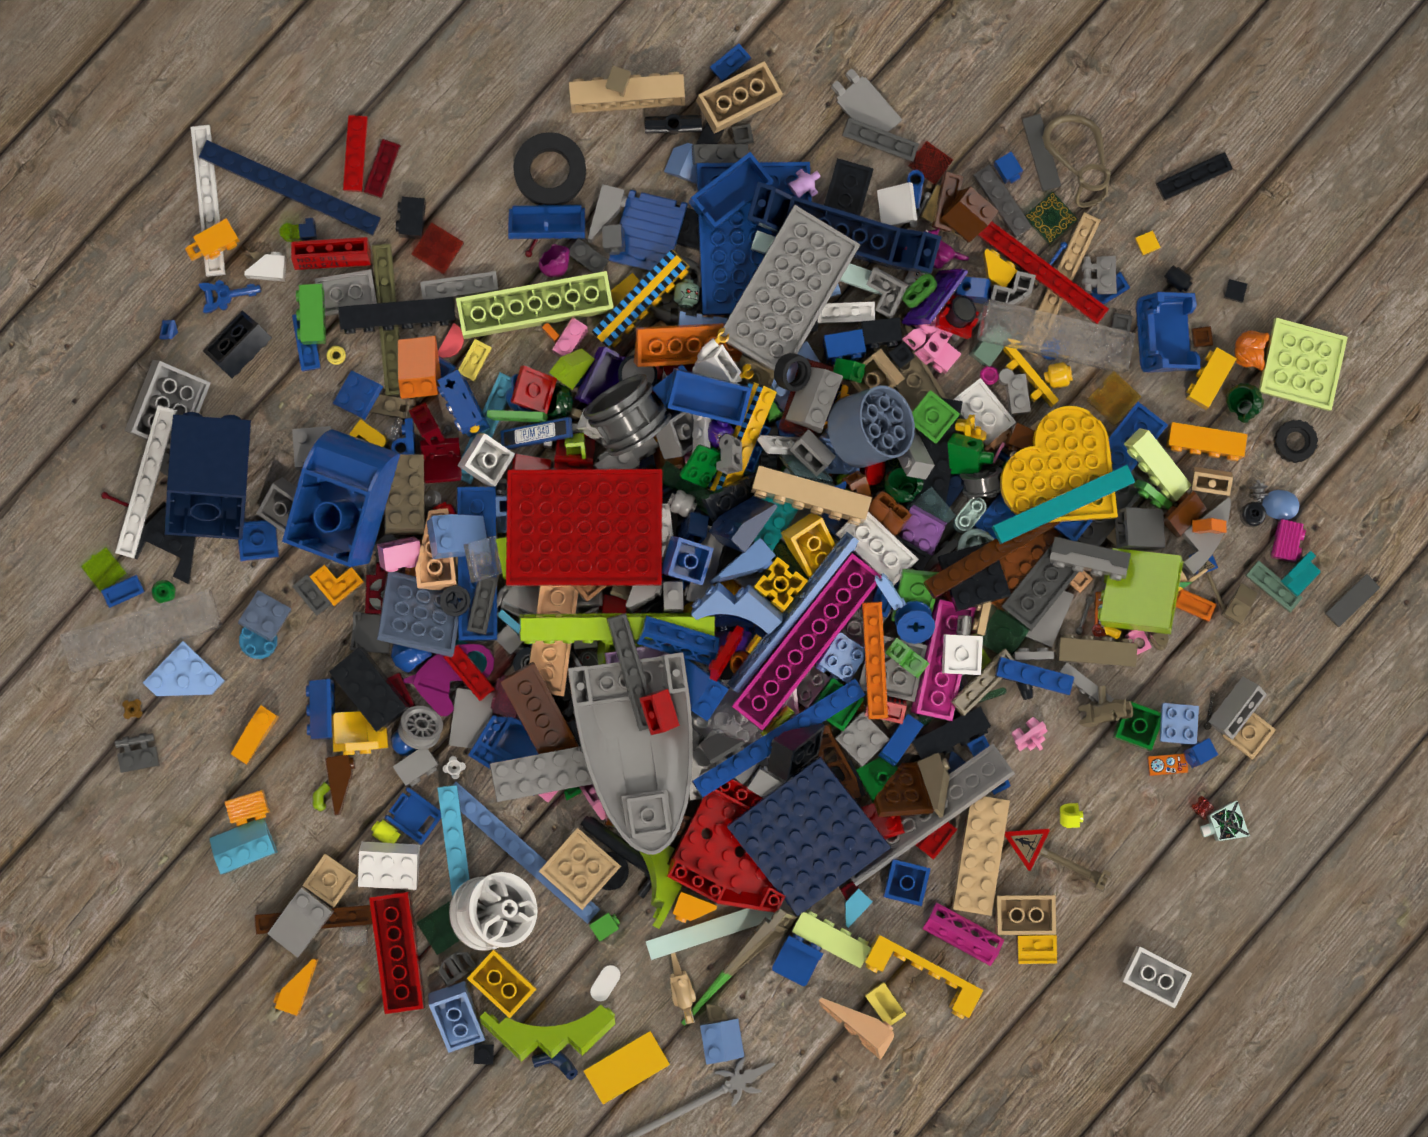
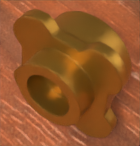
M139 699L130 702L125 700L122 703L125 710L123 714L125 719H130L131 717L140 718L143 715L140 706L142 702Z

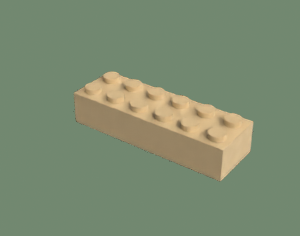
M670 72L668 75L660 76L659 73L649 74V77L631 75L624 97L620 96L619 92L607 89L606 83L608 79L603 80L602 77L592 78L591 81L574 79L573 82H569L572 113L685 106L684 76L679 74V72Z
M758 466L751 493H755L754 497L760 499L769 497L773 499V502L782 505L787 502L792 504L791 507L803 510V508L811 509V513L817 515L826 513L829 514L831 519H847V523L859 526L860 523L863 524L866 520L872 499L869 496Z
M984 796L967 808L951 909L992 916L1009 800Z

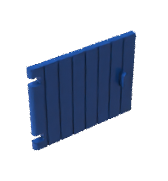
M630 190L620 221L625 230V252H620L618 255H610L609 261L651 271L670 250H675L688 203L681 202L679 208L676 207L677 200L641 192L640 198L635 197L637 191Z

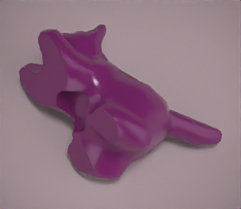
M939 229L926 230L925 232L938 235ZM941 240L933 268L941 269L954 258L968 261L969 257L954 251L950 245Z

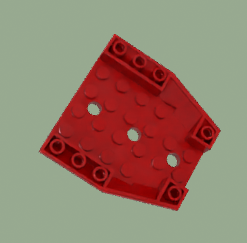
M733 779L703 797L671 858L667 877L717 904L773 913L779 910L786 896L776 890L745 849L743 856H736V847H742V845L727 828V824L763 798ZM704 828H708L711 832L708 839H704L701 835Z

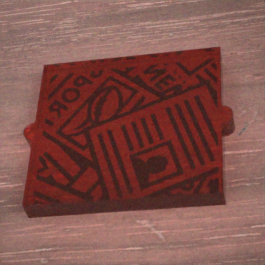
M926 141L919 152H916L914 161L908 167L921 171L925 179L936 185L943 173L946 172L953 162V159Z

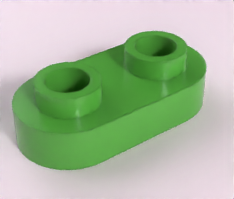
M930 274L922 275L905 291L902 297L903 301L908 307H917L935 291L937 281Z

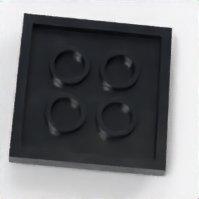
M989 542L938 556L941 570L946 569ZM1000 561L993 563L949 590L956 612L1011 596Z

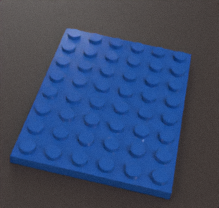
M759 162L773 179L774 183L772 186L791 196H794V194L790 190L788 183L799 178L796 172L802 169L805 173L810 174V162ZM697 163V192L735 163ZM808 191L800 197L801 199L812 202L811 195ZM752 202L713 232L702 220L703 214L698 215L702 315H730L765 256V254L751 250L757 230L775 237L777 235L747 220Z

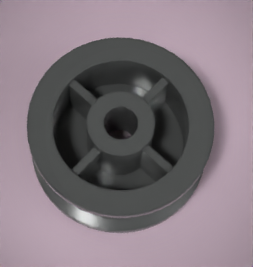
M984 465L979 473L960 474L965 485L962 490L963 494L968 499L983 496L987 498L996 497L997 493L1001 492L1000 475L1002 468L994 465Z

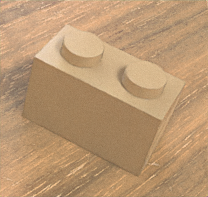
M1194 467L1191 489L1230 496L1233 474L1232 472Z

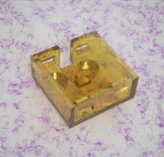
M1113 371L1102 383L1104 387L1101 390L1098 387L1086 401L1115 426L1142 396Z

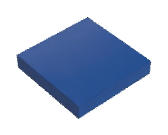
M266 520L244 522L243 540H238L240 561L279 557L276 527Z

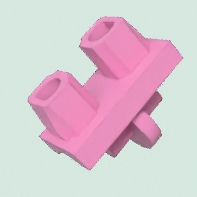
M1032 717L1026 722L1030 731L1024 734L1020 728H1017L1012 732L1016 748L1019 751L1026 747L1030 751L1035 747L1040 751L1043 749L1041 743L1046 740L1043 735L1048 731L1043 721L1040 723L1036 718Z

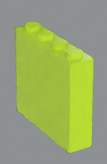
M1112 548L1113 550L1131 553L1126 579L1121 578V581L1110 579L1109 575L1104 576L1106 588L1102 590L1101 601H1103V605L1098 610V620H1100L1102 626L1171 634L1183 567L1181 555Z

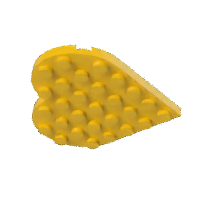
M1077 406L1059 407L1044 416L1034 432L1033 446L1026 447L1015 453L1006 462L1002 470L1000 489L1008 508L1015 515H1018L1112 472L1109 438L1104 425L1090 411ZM1115 492L1050 522L1117 518Z

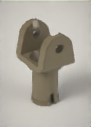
M1151 632L1149 640L1155 649L1162 651L1167 647L1169 638L1168 634Z

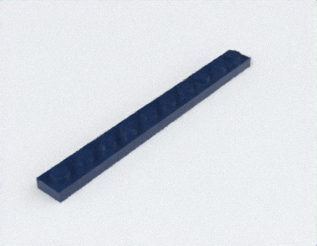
M206 140L199 155V159L371 236L374 235L381 220L376 215Z

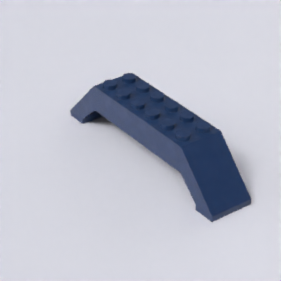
M757 182L747 220L778 234L793 206L796 205L859 243L860 246L854 258L887 268L932 273L942 236L925 231L898 228L794 197L774 186Z

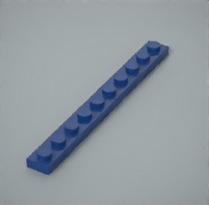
M853 679L751 743L742 751L732 755L724 762L692 780V783L702 798L768 757L772 750L771 742L776 736L778 737L784 731L820 724L865 696V693L857 680Z

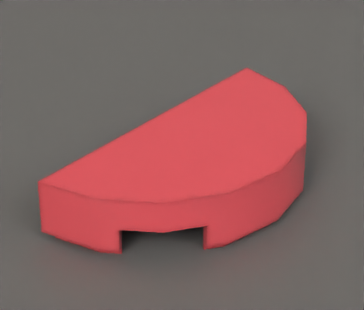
M453 323L438 350V356L443 359L456 356L462 350L464 338L460 327Z

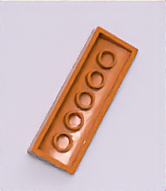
M725 323L636 328L634 363L637 367L695 364L698 360L697 355L702 347L712 338H717L718 331L724 327ZM726 342L719 343V345L724 346L734 362L740 361L741 351Z

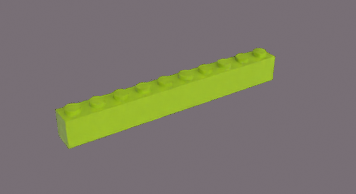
M624 613L519 614L520 641H524L526 644H534L535 641H543L546 644L563 641V643L570 644L578 640H582V643H593L594 640H601L602 643H613L606 619ZM626 613L634 640H637L640 636L646 616L712 636L715 633L714 615L696 620L691 613ZM645 637V638H644V639H647V640H653L652 638H648V637Z

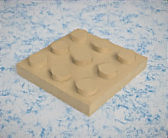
M577 828L539 870V873L583 910L621 866Z

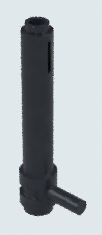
M586 816L580 824L583 826V830L644 872V876L649 878L638 893L644 899L652 885L647 865L640 852L592 816Z

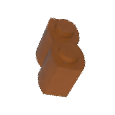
M883 491L874 498L868 510L894 536L904 528L911 517L910 512L905 507L897 504L893 497Z

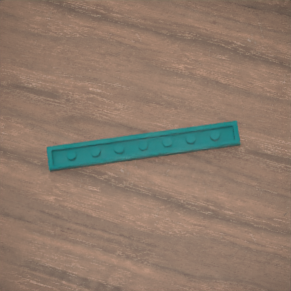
M1125 465L992 526V529L999 543L1002 544L1135 483V480L1128 465Z

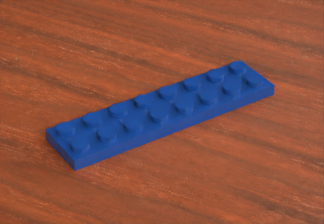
M1139 402L1135 404L1109 437L1113 471L1128 465L1131 472L1138 464L1137 460L1127 453L1128 449L1124 443L1139 428L1149 430L1157 440L1168 426L1167 423ZM1093 520L1060 522L1054 529L1068 540L1077 541Z
M457 487V515L484 517L489 554L458 557V586L466 589L471 597L470 607L466 613L458 616L459 641L497 640V587L486 635L467 631L479 574L497 578L496 487Z

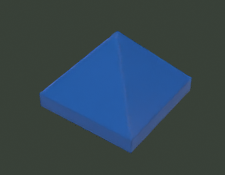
M163 320L159 339H172L178 333L175 320Z

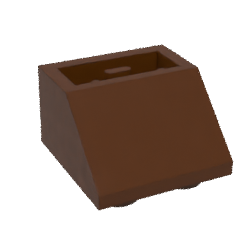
M1194 491L1189 494L1187 492L1176 501L1178 505L1176 507L1172 506L1163 514L1164 525L1177 538L1192 525V520H1197L1207 509Z

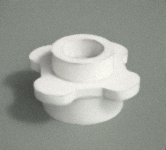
M451 756L447 765L443 766V771L452 775L453 779H458L460 772L465 770L466 765L463 762H459L455 756Z

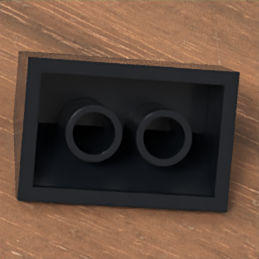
M242 310L203 352L233 379L268 344L272 337Z

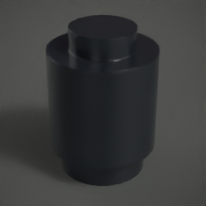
M1174 265L1164 276L1167 279L1166 282L1180 293L1183 290L1187 292L1193 284L1191 282L1192 277L1180 267H1175Z

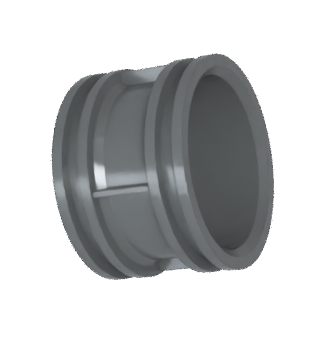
M645 374L631 376L608 388L597 396L583 412L590 426L596 428L602 436V445L607 448L610 456L627 453L644 444L658 434L671 419V414L666 410L664 403L658 402L653 395V386L648 382Z

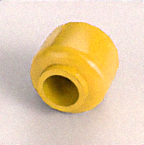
M1065 362L1050 364L1047 368L1048 371L1044 372L1045 382L1050 383L1053 389L1067 387L1070 381H1073L1071 366H1067Z

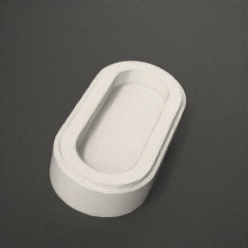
M608 965L599 974L590 991L594 1000L604 1001L609 997L620 979V971L616 966Z

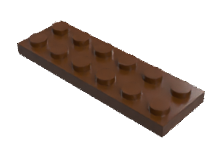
M534 662L499 680L538 754L579 747Z

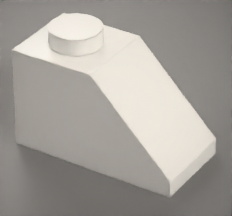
M271 252V255L265 254L249 267L244 275L247 279L285 282L287 259L280 252Z

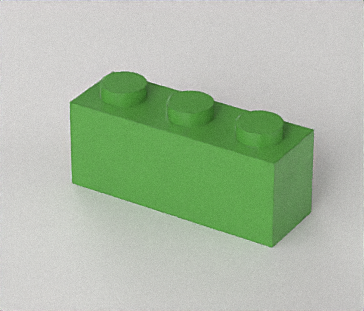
M322 284L299 285V290H296V301L300 305V309L296 310L297 321H300V328H297V338L301 340L303 345L326 344L324 286Z

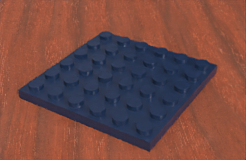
M821 756L727 824V828L776 890L786 896L784 900L797 916L891 848Z

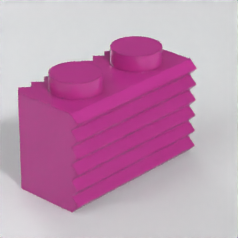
M1284 519L1278 521L1271 558L1292 563L1296 562V559H1300L1302 548H1299L1300 540H1304L1306 529H1303L1304 524Z

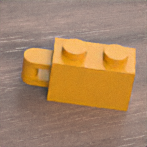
M226 218L193 236L196 242L187 246L185 251L191 261L203 255L206 260L209 258L213 260L221 255L220 252L225 249L231 250L235 248L240 240ZM199 247L201 251L196 253L194 249Z

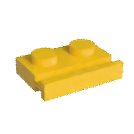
M1057 935L1017 936L1018 964L1057 963Z

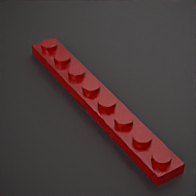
M992 221L977 235L1026 273L1036 275L1035 279L1096 325L1099 324L1109 311V308Z

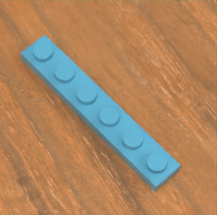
M457 785L437 788L452 897L464 882L470 880Z

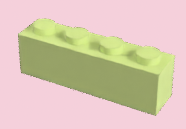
M1139 428L1124 443L1128 449L1127 453L1139 463L1138 467L1149 475V481L1160 489V493L1167 499L1177 501L1192 486L1149 430Z
M808 909L806 913L803 912L799 915L791 932L859 968L862 967L871 947L867 946L868 941L860 937L857 940L850 937L852 933L844 928H841L840 931L833 928L835 924L827 919H824L823 922L816 919L817 914Z

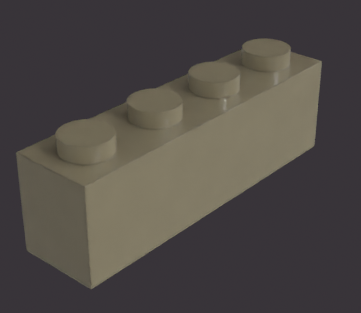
M1064 634V638H1059L1057 661L1136 667L1138 643H1133V639H1121V642H1114V638L1102 637V641L1094 640L1095 636H1083V639H1075V635Z

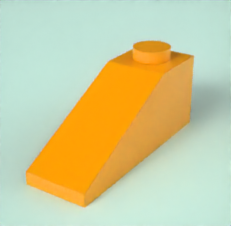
M260 705L235 745L231 755L247 765L279 716Z
M312 959L281 989V992L276 993L273 1002L276 1003L275 1009L296 1016L300 1014L318 959Z

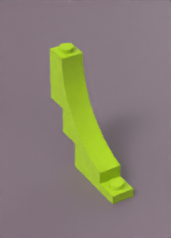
M671 846L654 855L640 852L651 878V905L657 908L653 915L655 921L652 926L660 929L682 887V884L667 877L670 866L667 863L675 849Z
M600 1005L594 1011L576 1021L557 1026H532L516 1022L507 1017L499 1023L494 1015H489L486 1012L480 1016V1021L494 1037L522 1062L538 1046L552 1059L568 1043L583 1056L615 1025V1014L608 1007L605 1009Z

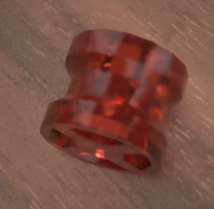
M1203 796L1198 798L1196 804L1190 806L1203 820L1207 817L1209 811L1215 809Z

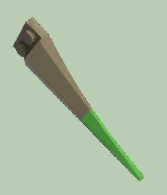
M784 909L777 910L772 915V920L765 917L692 1008L693 1016L738 970L758 953L786 934L799 917L793 912ZM685 1019L681 1022L684 1026L686 1025Z

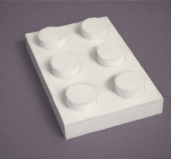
M981 378L953 399L963 401L960 414L963 419H968L969 414L975 415V427L980 426L981 430L987 433L986 439L983 441L985 446L989 445L1016 423Z

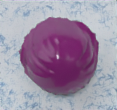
M552 244L551 248L544 252L539 260L541 272L551 278L563 276L568 269L569 249L565 246Z

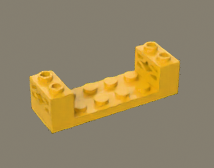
M879 934L876 935L864 961L867 963L866 968L875 973L878 970L883 972L894 951L893 956L905 962L907 958L912 961L910 965L922 971L923 968L929 970L927 974L938 980L941 977L946 979L945 983L955 989L959 986L949 1008L953 1009L952 1014L961 1019L964 1016L968 1018L971 1016L984 990Z

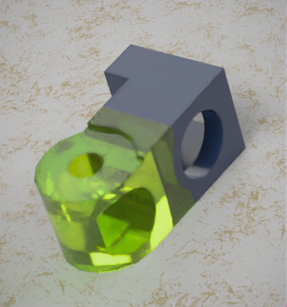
M305 218L306 224L297 225L285 223L279 229L280 236L286 242L317 240L314 218Z

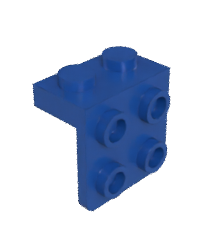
M793 934L792 937L788 935L772 966V970L801 986H806L824 953L820 952L821 947L813 943L810 946L803 943L804 939L798 935Z

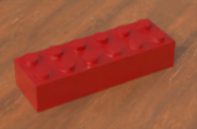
M410 892L370 897L384 1013L391 1014L424 1009L425 1001Z

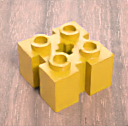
M777 557L765 571L768 576L763 575L753 588L763 597H768L771 600L770 603L783 613L794 600L790 595L796 596L808 580L798 572L791 574L787 570L790 566ZM779 582L782 583L781 587L783 589H778L776 587V584H778Z

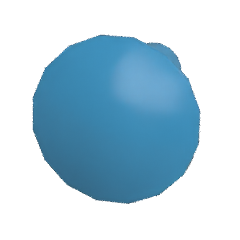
M244 627L239 636V645L246 656L253 659H263L269 657L275 651L277 636L270 642Z

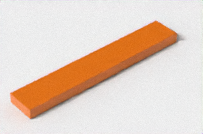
M882 602L862 603L868 719L888 718Z

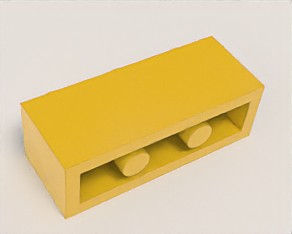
M1218 347L1213 351L1210 350L1204 359L1207 361L1204 368L1201 367L1195 375L1198 379L1195 384L1191 383L1186 391L1188 393L1186 399L1207 410L1237 358Z

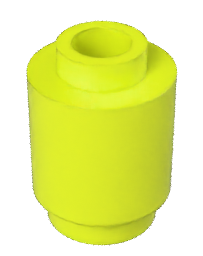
M377 820L371 829L373 831L372 836L382 843H396L401 835L397 832L398 829L385 820L381 822Z

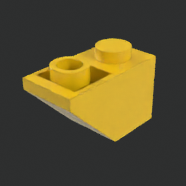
M985 250L983 259L987 279H990L993 286L1007 287L1018 271L1015 269L1016 266L1008 260L1006 262L1002 260L1000 254L995 250Z

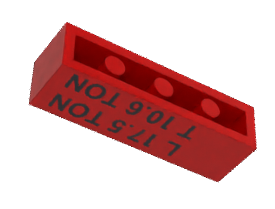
M368 237L291 242V260L295 270L371 265V249Z

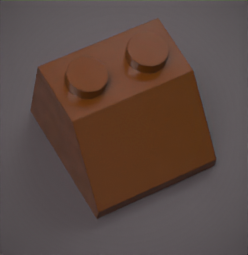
M970 186L959 192L940 219L969 243L989 225L998 213V210Z

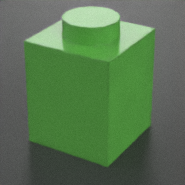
M608 912L589 926L598 940L602 941L619 929L618 924H620V921L615 914L610 915Z

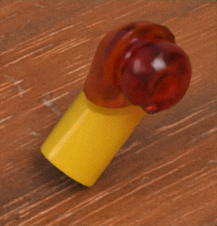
M1096 624L1092 627V633L1096 637L1109 635L1118 639L1121 635V631L1117 628L1104 627L1102 624Z

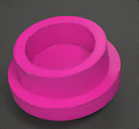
M986 366L981 370L980 378L986 385H993L997 382L999 373L995 367Z

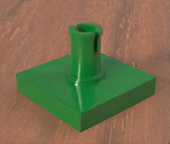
M831 677L815 703L844 685ZM858 699L826 721L839 730L844 731L864 699Z
M881 757L856 770L872 803H874L876 795L898 769L897 765L893 767Z

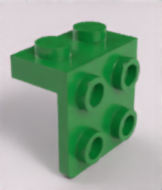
M699 444L682 469L680 477L707 488L717 472L716 462L721 461V451L711 445L709 448Z

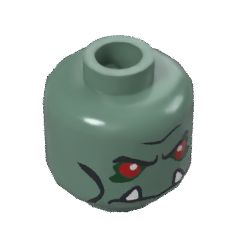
M682 279V282L675 285L674 301L678 303L679 307L693 308V305L698 303L699 286L694 284L691 279Z

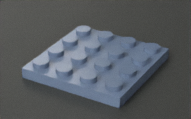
M388 572L377 640L452 657L458 629V616H450L442 610L440 598L444 590L417 588L415 576ZM455 595L454 600L448 603L455 604L457 607L458 598Z

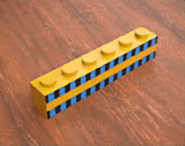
M670 250L593 329L592 333L607 348L618 346L622 341L621 337L625 333L629 334L636 327L634 323L638 319L643 320L649 314L647 310L652 305L654 307L657 306L662 300L661 296L665 292L669 293L675 287L674 282L678 278L683 279L689 271L687 269L690 266L674 250Z
M749 381L748 386L752 390L743 425H731L733 428L732 436L742 442V471L726 475L717 470L707 489L716 491L742 478L776 396V391Z

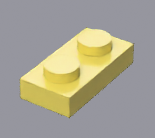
M474 339L458 369L465 378L475 382L492 347Z

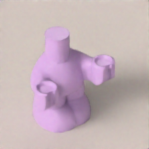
M800 169L796 172L799 178L788 183L795 197L800 198L807 191L813 197L818 193L815 188V181L821 176L818 171L810 175Z

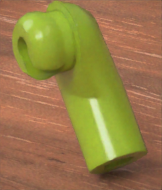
M326 782L313 793L312 805L318 811H323L326 808L324 795L330 790V786Z

